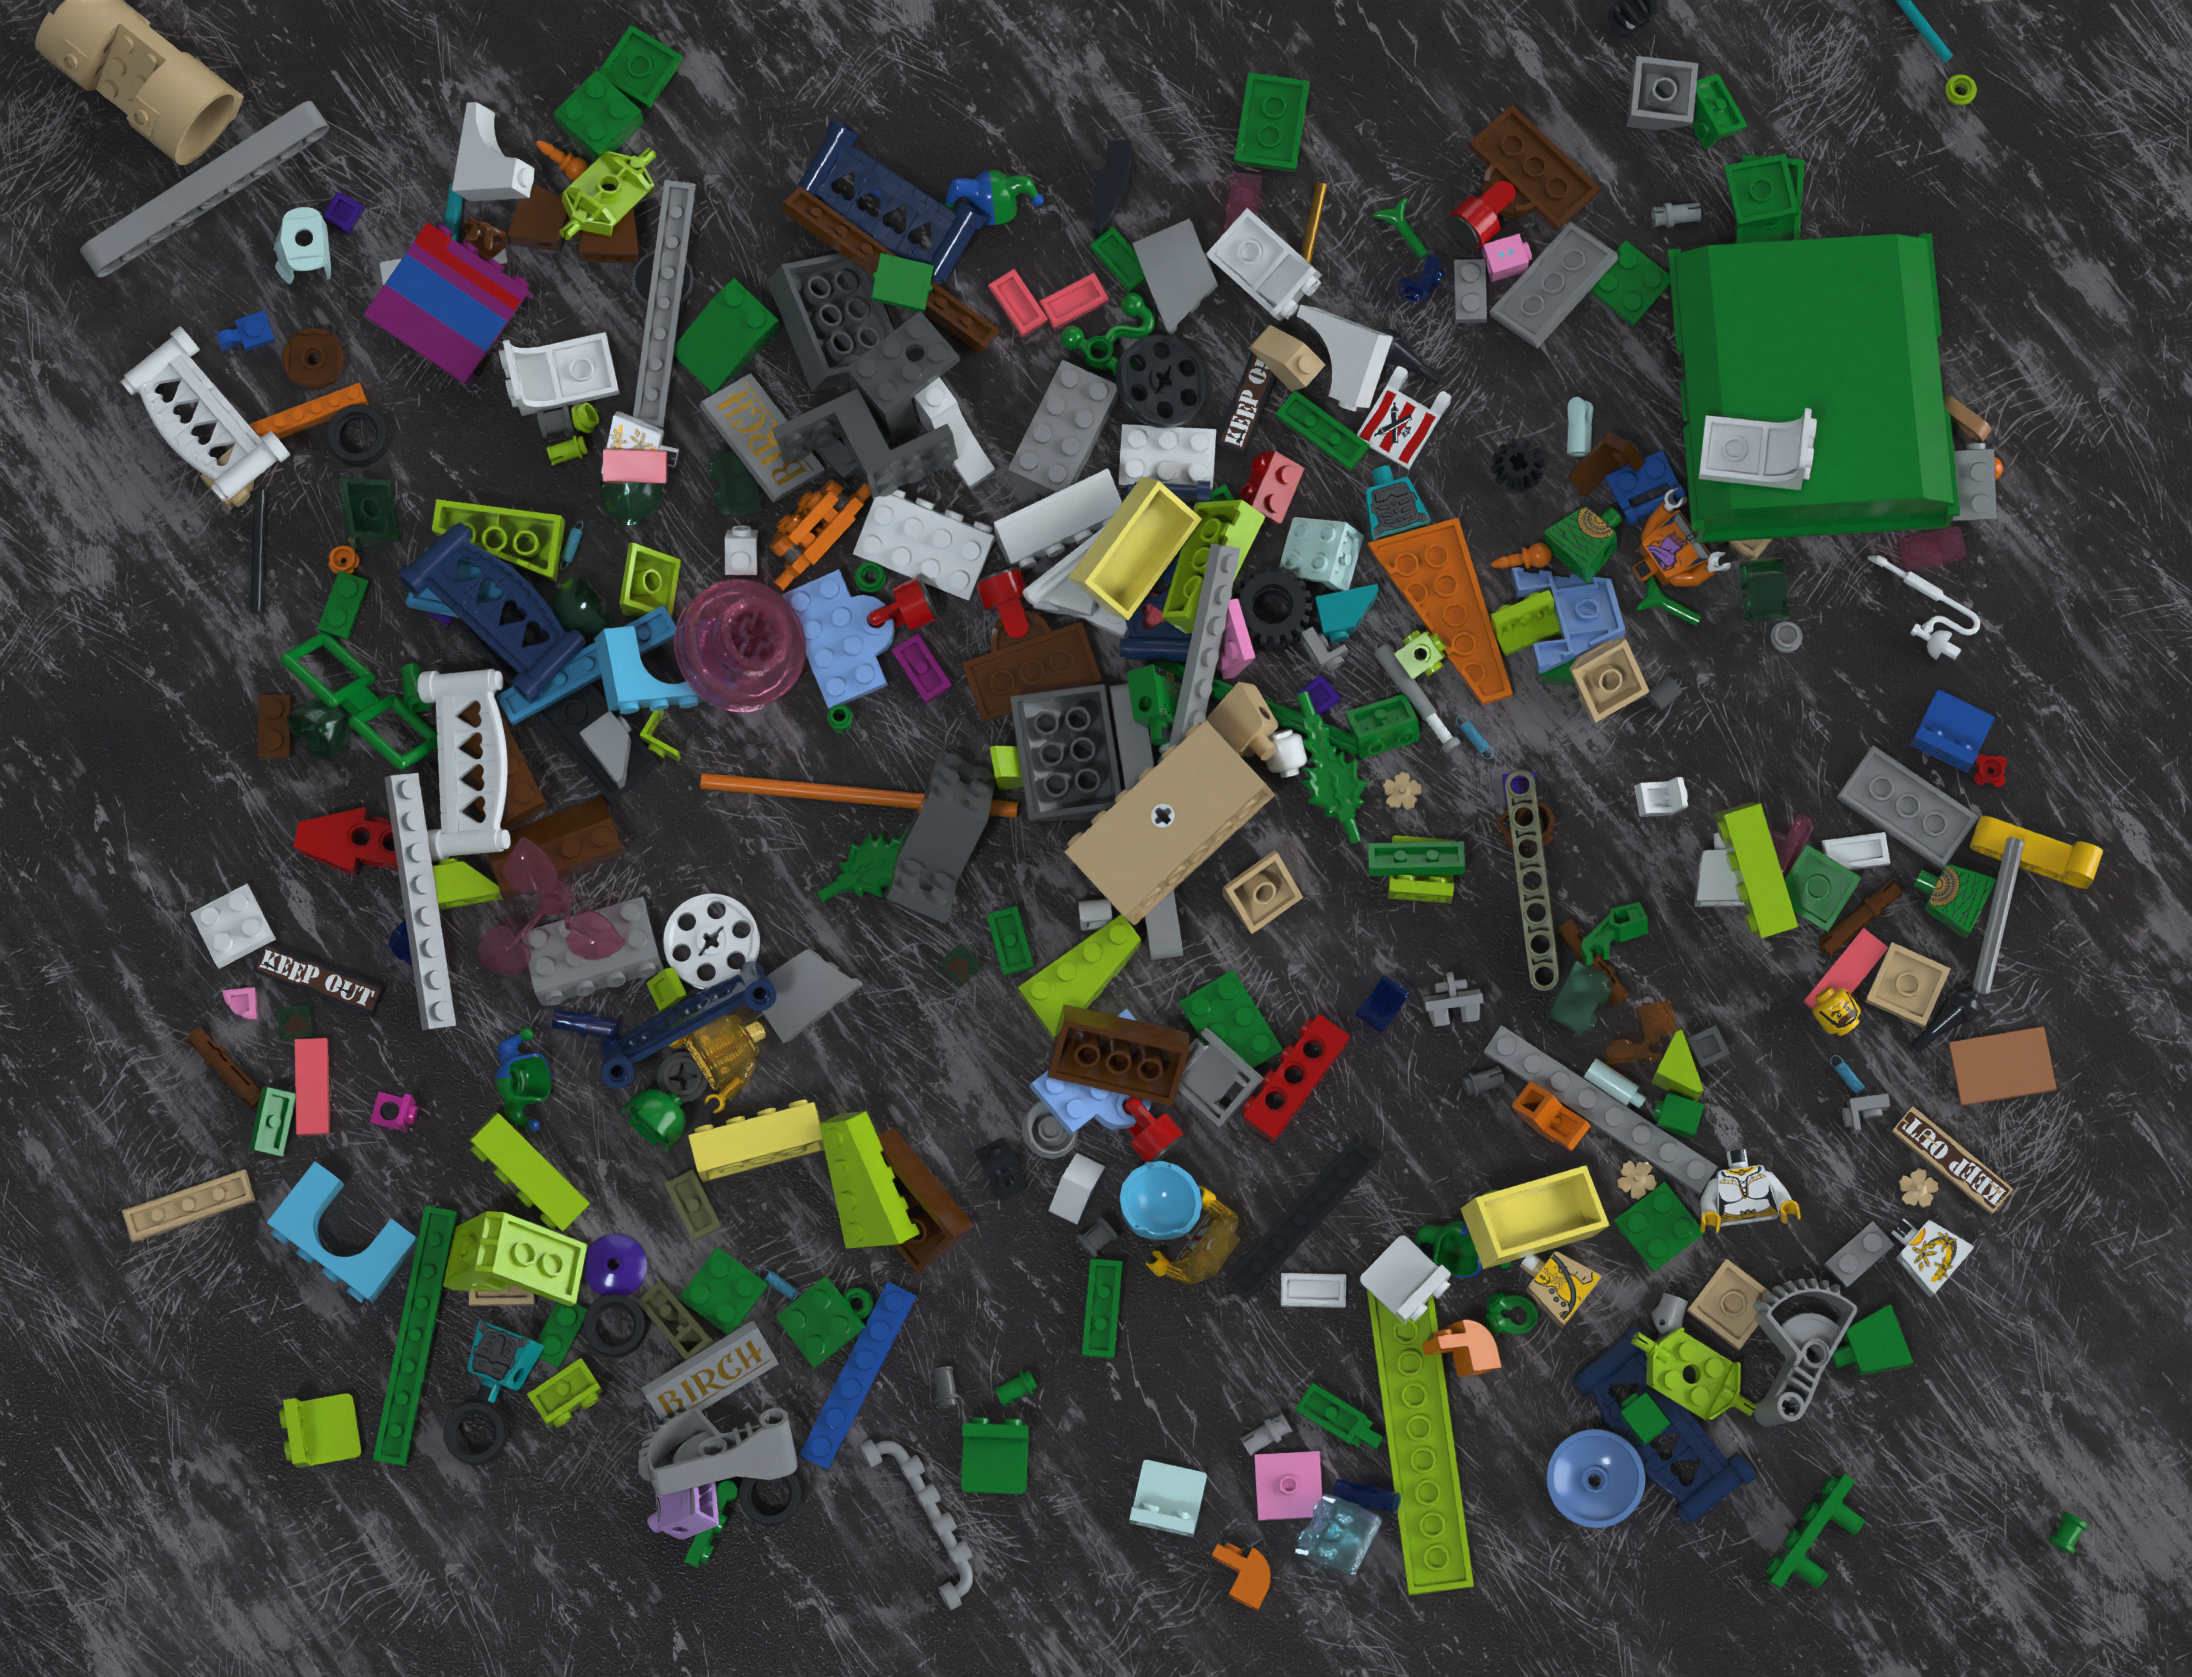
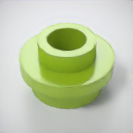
M1961 74L1951 77L1945 87V94L1948 100L1960 106L1972 102L1977 92L1974 80L1967 75ZM1962 87L1965 89L1966 94L1959 95L1955 89Z
M578 403L571 408V422L574 427L585 433L594 431L595 426L599 423V417L593 406L589 403Z

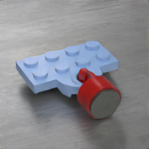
M836 570L781 595L829 710L834 705H844L888 685L877 656L887 651L894 642L895 629L907 624L909 629L913 631L936 621L937 611L922 579L915 577L893 587L892 591L896 602L888 606L872 596L860 595L851 597L840 570Z
M1127 1009L1118 1015V1017L1136 1020ZM1048 1070L1029 1086L1070 1136L1094 1117L1104 1127L1115 1131L1116 1129L1126 1128L1134 1138L1130 1145L1145 1163L1160 1161L1184 1140V1133L1167 1113L1155 1119L1148 1112L1151 1105L1150 1100L1049 1078Z

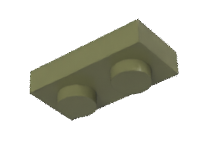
M693 1169L664 1183L693 1242L722 1228Z

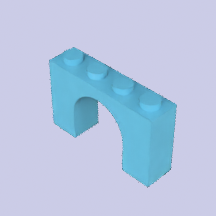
M723 618L696 620L683 630L690 670L687 680L679 684L663 683L647 672L640 658L634 626L603 629L594 639L608 711L620 710L621 714H630L637 712L639 708L650 707V711H660L667 709L669 705L679 704L680 708H690L698 705V702H709V705H720L728 702V698L737 691Z
M314 1161L267 1223L273 1228L270 1234L284 1245L289 1241L299 1248L296 1254L309 1264H312L314 1260L324 1267L321 1273L334 1283L341 1279L350 1287L346 1292L362 1303L366 1298L373 1304L415 1250L418 1239L393 1219H390L370 1246L357 1255L339 1257L325 1251L318 1237L319 1220L344 1184L340 1179Z

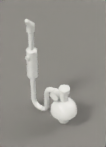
M1880 555L1868 556V560L1904 578V583L1935 601L1941 600L1973 620L1974 626L1971 629H1965L1946 617L1935 616L1924 623L1922 627L1916 623L1910 633L1913 636L1918 635L1928 641L1927 650L1935 660L1938 659L1941 652L1955 660L1961 649L1948 642L1952 633L1939 630L1931 635L1934 624L1941 622L1963 635H1973L1980 628L1978 616L1971 610L1945 596L1943 590L1911 571L1904 572Z

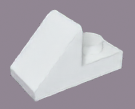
M1068 578L1042 600L1034 604L1033 609L1040 613L1093 616L1096 602Z

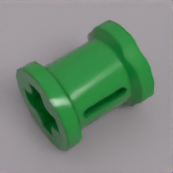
M2063 1512L2061 1515L2062 1522L2054 1536H2049L2048 1541L2059 1550L2073 1555L2076 1551L2074 1548L2081 1533L2087 1531L2089 1525L2078 1517Z

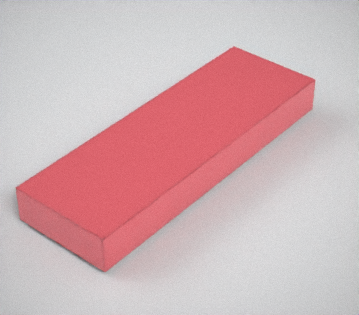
M1863 928L1803 1003L1813 1010L1814 1005L1818 1002L1815 999L1816 995L1827 987H1831L1833 990L1845 988L1851 995L1889 947Z
M295 1039L296 1135H330L328 1039Z

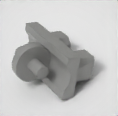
M1453 972L1445 973L1446 982L1434 984L1436 993L1446 991L1448 993L1422 997L1423 1006L1426 1012L1428 1011L1434 1027L1450 1024L1448 1008L1460 1007L1462 1022L1480 1020V1004L1484 1003L1483 994L1480 993V989L1456 992L1459 989H1466L1467 981L1466 979L1454 981Z

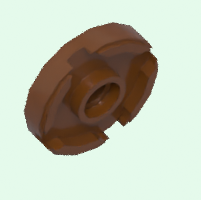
M315 327L302 329L285 344L282 354L283 369L291 382L300 388L308 390L324 389L335 383L343 373L346 361L344 349L339 340L329 331ZM312 357H319L320 360L317 364L312 365L309 363Z

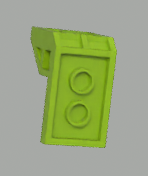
M486 1211L455 1227L443 1286L455 1291L502 1292L512 1286H516L570 1307L576 1304L587 1244L505 1212Z

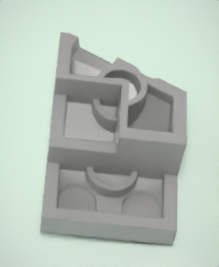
M1190 219L1132 243L1169 334L1174 333L1177 330V324L1189 312L1193 313L1200 306L1202 299L1208 297L1218 287L1210 261L1202 250Z
M807 949L766 977L775 987L776 1000L769 1009L762 1012L784 1044L794 1039L809 1024L822 1018L837 1003L849 998L863 985L862 982L857 978L851 979L838 971V966L824 961L819 954L811 949Z

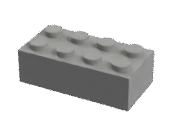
M1062 360L1008 468L1009 480L1046 497L1076 484L1119 398L1116 384Z

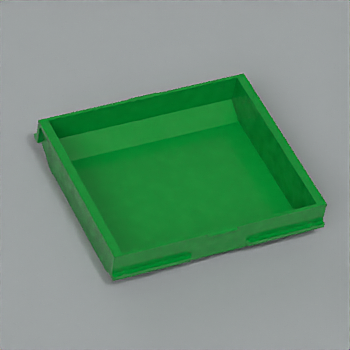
M1932 233L1919 234L1918 237L1887 234L1707 245L1682 253L1681 249H1668L1676 352L1680 353L1682 373L1680 394L1683 421L1686 422V426L1683 428L1690 518L1692 532L1696 534V543L1950 528L1953 517L1960 516L1951 418L1950 412L1944 409L1937 344V338L1941 336L1942 330ZM1805 408L1812 409L1811 418L1817 419L1816 433L1813 441V462L1809 480L1803 479L1801 490L1699 479L1706 415L1783 423L1800 419L1804 415Z

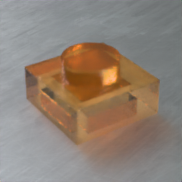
M1670 1000L1638 1008L1645 1040L1676 1033L1677 1027Z

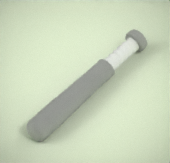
M1390 644L1380 646L1375 651V657L1401 692L1405 693L1408 701L1422 720L1428 722V725L1434 730V733L1443 743L1442 750L1445 753H1449L1460 745V740L1457 737H1453L1440 718H1438L1436 709L1415 679H1411L1394 655L1396 652Z

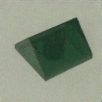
M337 478L347 539L354 550L401 540L390 480Z

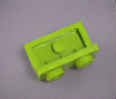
M1549 590L1542 593H1532L1524 601L1514 605H1504L1491 614L1494 635L1505 656L1532 646L1533 643H1539L1560 634L1555 615L1554 599Z
M580 1358L527 1395L549 1428L553 1425L558 1428L573 1418L571 1413L581 1406L585 1410L600 1400L598 1395L603 1390L583 1359Z

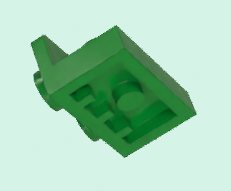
M1719 74L1697 80L1694 115L1691 126L1704 149L1711 148L1719 139L1743 132L1748 126Z
M1405 693L1345 712L1346 721L1357 742L1358 754L1361 759L1409 745L1420 739L1418 718Z

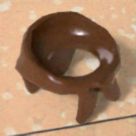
M467 216L463 225L465 241L479 250L477 255L483 260L487 261L489 257L493 259L507 246L509 241L508 231L475 217Z

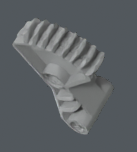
M1814 1278L1808 1279L1807 1282L1804 1279H1797L1794 1284L1791 1281L1783 1283V1288L1779 1285L1773 1287L1772 1293L1767 1292L1761 1296L1763 1301L1759 1300L1753 1304L1757 1312L1755 1321L1785 1357V1363L1778 1372L1776 1379L1772 1382L1765 1398L1756 1403L1754 1416L1760 1425L1772 1427L1796 1421L1801 1418L1810 1404L1824 1368L1857 1313V1306L1840 1295V1285L1835 1284L1829 1288V1281L1826 1280L1820 1281L1818 1284ZM1807 1295L1831 1303L1841 1310V1315L1835 1323L1819 1314L1802 1313L1789 1318L1780 1326L1771 1315V1312L1782 1301L1791 1296ZM1808 1347L1811 1348L1815 1354V1359L1813 1363L1810 1362L1806 1356V1351Z
M685 1407L684 1412H674L673 1418H664L663 1425H655L654 1432L647 1434V1440L642 1442V1449L639 1451V1475H641L642 1480L651 1482L658 1496L735 1476L773 1480L790 1475L796 1471L798 1463L788 1413L781 1408H771L760 1415L759 1425L751 1426L750 1422H747L744 1429L738 1430L736 1427L732 1432L720 1433L698 1408L690 1409ZM685 1441L676 1451L673 1464L658 1468L663 1458L675 1446Z

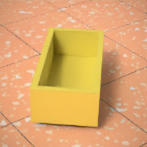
M1141 477L1068 578L1109 614L1129 620L1202 518L1160 481Z
M1587 1166L1479 1196L1461 1208L1483 1269L1594 1237L1610 1226Z

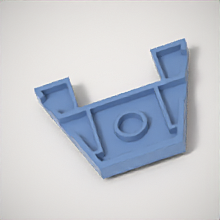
M1512 568L1511 578L1517 598L1549 590L1554 599L1555 615L1562 639L1533 643L1532 653L1538 674L1576 659L1605 641L1624 637L1625 626L1611 579L1593 577L1586 584L1576 574H1571L1569 578L1553 576L1551 571L1540 570L1539 574L1523 572L1524 568Z

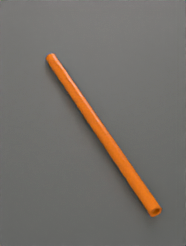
M702 773L700 783L701 789L914 809L919 808L925 796L924 793ZM991 801L990 816L1017 818L1018 802Z

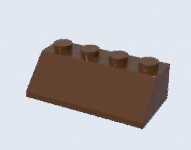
M475 701L458 715L459 718L475 728L479 727L482 721L478 714L481 710L480 703ZM500 712L506 740L508 765L506 798L500 828L508 830L549 809ZM476 733L460 749L475 759H480L483 755V749L480 747L482 735ZM477 765L463 777L464 782L477 791H481L484 788V780L481 778L484 773L483 766ZM480 796L474 800V803L484 821L486 818L485 811L483 810L485 799Z
M603 796L509 831L511 840L509 848L504 849L502 852L488 853L499 887L506 900L625 855Z
M1063 1004L1055 1031L1048 1077L1173 1106L1190 1049L1188 1032Z
M893 1127L877 1135L883 1148L881 1155L885 1164L888 1167L891 1166L895 1178L892 1180L900 1197L904 1196L909 1207L906 1209V1213L911 1224L915 1223L920 1233L901 1244L893 1246L916 1274H919L952 1249L974 1227V1224Z

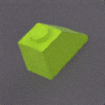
M1017 746L990 747L995 779L999 791L1023 787Z
M451 858L439 861L438 866H432L438 906L441 910L504 899L498 885L464 861L458 862V859Z

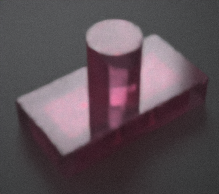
M1232 172L1224 233L1246 208L1258 217L1263 175Z
M1800 813L1788 835L1768 827L1775 851L1778 852L1777 858L1784 880L1797 861L1814 829L1811 818Z

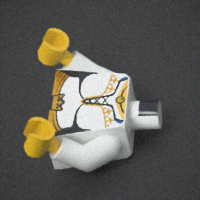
M1745 1149L1727 1152L1729 1169L1718 1171L1715 1178L1708 1181L1700 1200L1702 1216L1700 1231L1702 1233H1705L1706 1225H1713L1716 1228V1233H1719L1720 1227L1777 1219L1779 1210L1784 1224L1788 1223L1787 1214H1795L1798 1220L1801 1218L1799 1204L1791 1199L1787 1189L1772 1172L1765 1171L1763 1165L1748 1167Z

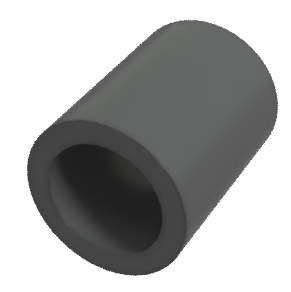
M1668 676L1648 692L1646 696L1651 704L1661 711L1683 692L1676 681Z

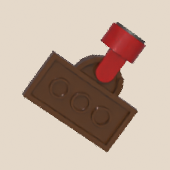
M1512 104L1469 142L1467 148L1488 167L1482 180V196L1480 198L1468 196L1449 213L1448 224L1456 238L1472 249H1480L1483 247V244H1486L1500 231V223L1496 215L1518 218L1535 211L1557 232L1596 197L1601 188Z
M1016 567L1009 568L978 580L976 587L984 610L988 611L997 608L1000 615V620L994 626L990 638L991 653L962 663L982 723L1011 714L1010 696L1085 687L1102 682L1082 621L1051 631L1046 621L1038 614L1023 610L1020 600L1025 598L1023 590L1027 586L1021 569Z

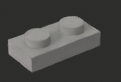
M1485 259L1454 260L1455 323L1487 322Z
M1872 1221L1832 1256L1824 1266L1846 1289L1895 1244Z

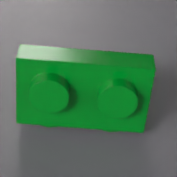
M970 1418V1423H963L962 1490L967 1493L1024 1494L1027 1488L1028 1425H1022V1420L1003 1419L1002 1424H989L990 1419Z

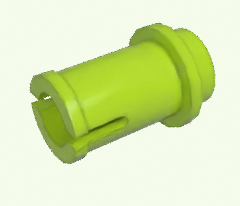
M572 435L573 439L553 446H547L552 466L576 457L583 459V455L588 454L583 436L576 437V435Z

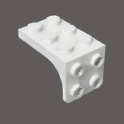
M1248 208L1244 210L1206 253L1208 258L1280 322L1284 318L1289 320L1299 310L1300 305L1297 303L1305 294L1308 297L1311 296L1321 284L1318 279L1322 274Z
M606 332L534 348H518L512 346L509 340L503 341L504 350H500L499 355L506 378H511L505 380L508 396L511 399L513 408L519 407L522 416L537 413L539 410L547 411L563 407V405L567 404L569 406L620 394Z
M1805 408L1804 415L1800 419L1783 423L1706 415L1699 479L1801 490L1803 479L1809 480L1813 462V441L1816 433L1817 419L1811 418L1812 409Z

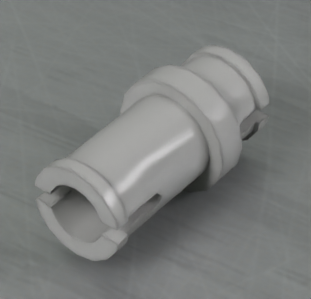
M1694 202L1679 205L1664 203L1663 207H1652V224L1654 227L1665 225L1666 228L1674 227V224L1700 222L1701 208H1698L1700 203Z
M1282 1413L1272 1420L1267 1418L1264 1420V1425L1244 1437H1240L1250 1456L1273 1441H1276V1443L1280 1442L1283 1435L1292 1432Z

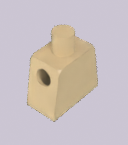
M1238 682L1209 714L1206 720L1239 756L1250 757L1256 753L1262 761H1265L1272 757L1277 750L1268 738L1278 728V722L1254 684Z

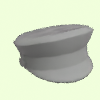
M1042 1101L1036 1103L1023 1119V1139L1032 1152L1040 1157L1048 1159L1064 1157L1073 1150L1078 1140L1079 1130L1070 1136Z

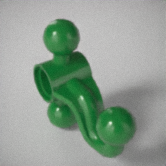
M1134 292L1126 294L1120 302V307L1126 316H1140L1143 320L1141 326L1116 325L1111 327L1104 336H1094L1089 340L1085 339V335L1079 327L1068 326L1060 335L1062 345L1069 350L1079 349L1084 352L1085 364L1091 371L1102 373L1110 368L1115 376L1119 361L1118 358L1113 356V344L1116 339L1120 337L1141 339L1148 336L1155 326V317L1139 294ZM1095 350H1102L1107 355L1104 358L1097 359L1091 353ZM1129 359V365L1133 370L1137 371L1136 364Z

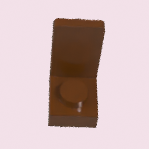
M1608 432L1570 472L1568 479L1579 495L1585 498L1616 465L1622 469L1627 467L1638 472L1645 462L1632 443Z

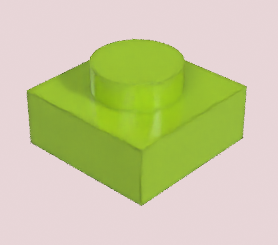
M674 967L664 969L646 983L659 1011L667 1010L687 996Z

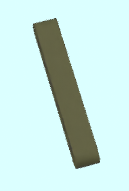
M1518 769L1509 774L1505 788L1529 976L1535 988L1547 991L1552 989L1558 982L1559 966L1534 777L1530 772ZM1520 775L1528 779L1529 789L1526 792L1517 793L1512 789L1511 781L1515 776ZM1526 807L1533 812L1534 817L1530 824L1522 825L1517 822L1515 813L1519 808ZM1531 839L1537 844L1538 849L1534 856L1527 857L1520 852L1519 845L1523 840ZM1527 872H1537L1542 879L1541 885L1537 888L1527 887L1523 881V877ZM1533 903H1539L1545 908L1546 914L1540 920H1534L1528 915L1527 909ZM1544 935L1549 939L1550 946L1546 951L1538 952L1532 947L1531 941L1535 936ZM1540 967H1548L1553 971L1554 978L1549 983H1541L1536 979V971Z

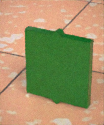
M880 253L877 271L872 276L874 286L871 300L924 313L928 293L932 291L930 282L934 265Z

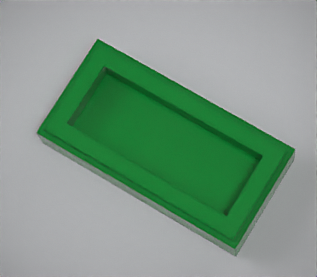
M1113 226L1089 245V249L1128 293L1133 292L1146 281L1135 250Z

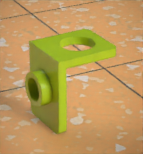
M664 710L653 711L640 733L642 742L649 745L648 749L654 755L663 759L667 755L679 762L681 759L679 751L651 736L664 715Z

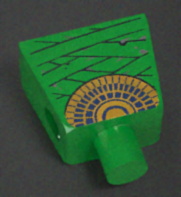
M1582 507L1544 531L1545 544L1549 546L1552 554L1588 584L1618 547L1617 534L1613 529L1622 522V518L1611 507L1599 517L1588 507Z
M1946 864L1939 877L1922 869L1914 887L1930 894L1924 906L1925 911L1966 939L1996 879Z

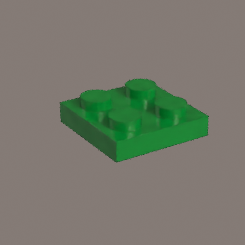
M630 25L599 70V73L621 93L650 110L683 62V56Z
M1786 154L1724 166L1723 171L1737 228L1799 215Z
M1625 240L1616 251L1619 259L1592 287L1589 293L1634 328L1669 288L1670 275Z
M1807 844L1784 881L1793 911L1828 932L1862 877Z
M1666 1182L1662 1183L1613 1221L1653 1273L1704 1235L1700 1231L1699 1224Z
M716 1247L678 1300L728 1336L739 1328L769 1285Z
M827 1276L820 1279L776 1316L777 1320L813 1368L823 1364L866 1328Z

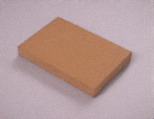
M2044 1027L1948 1043L1960 1107L2052 1092L2057 1089Z

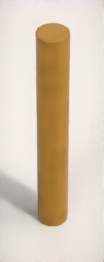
M1316 182L1300 252V255L1309 264H1311L1327 190V184Z

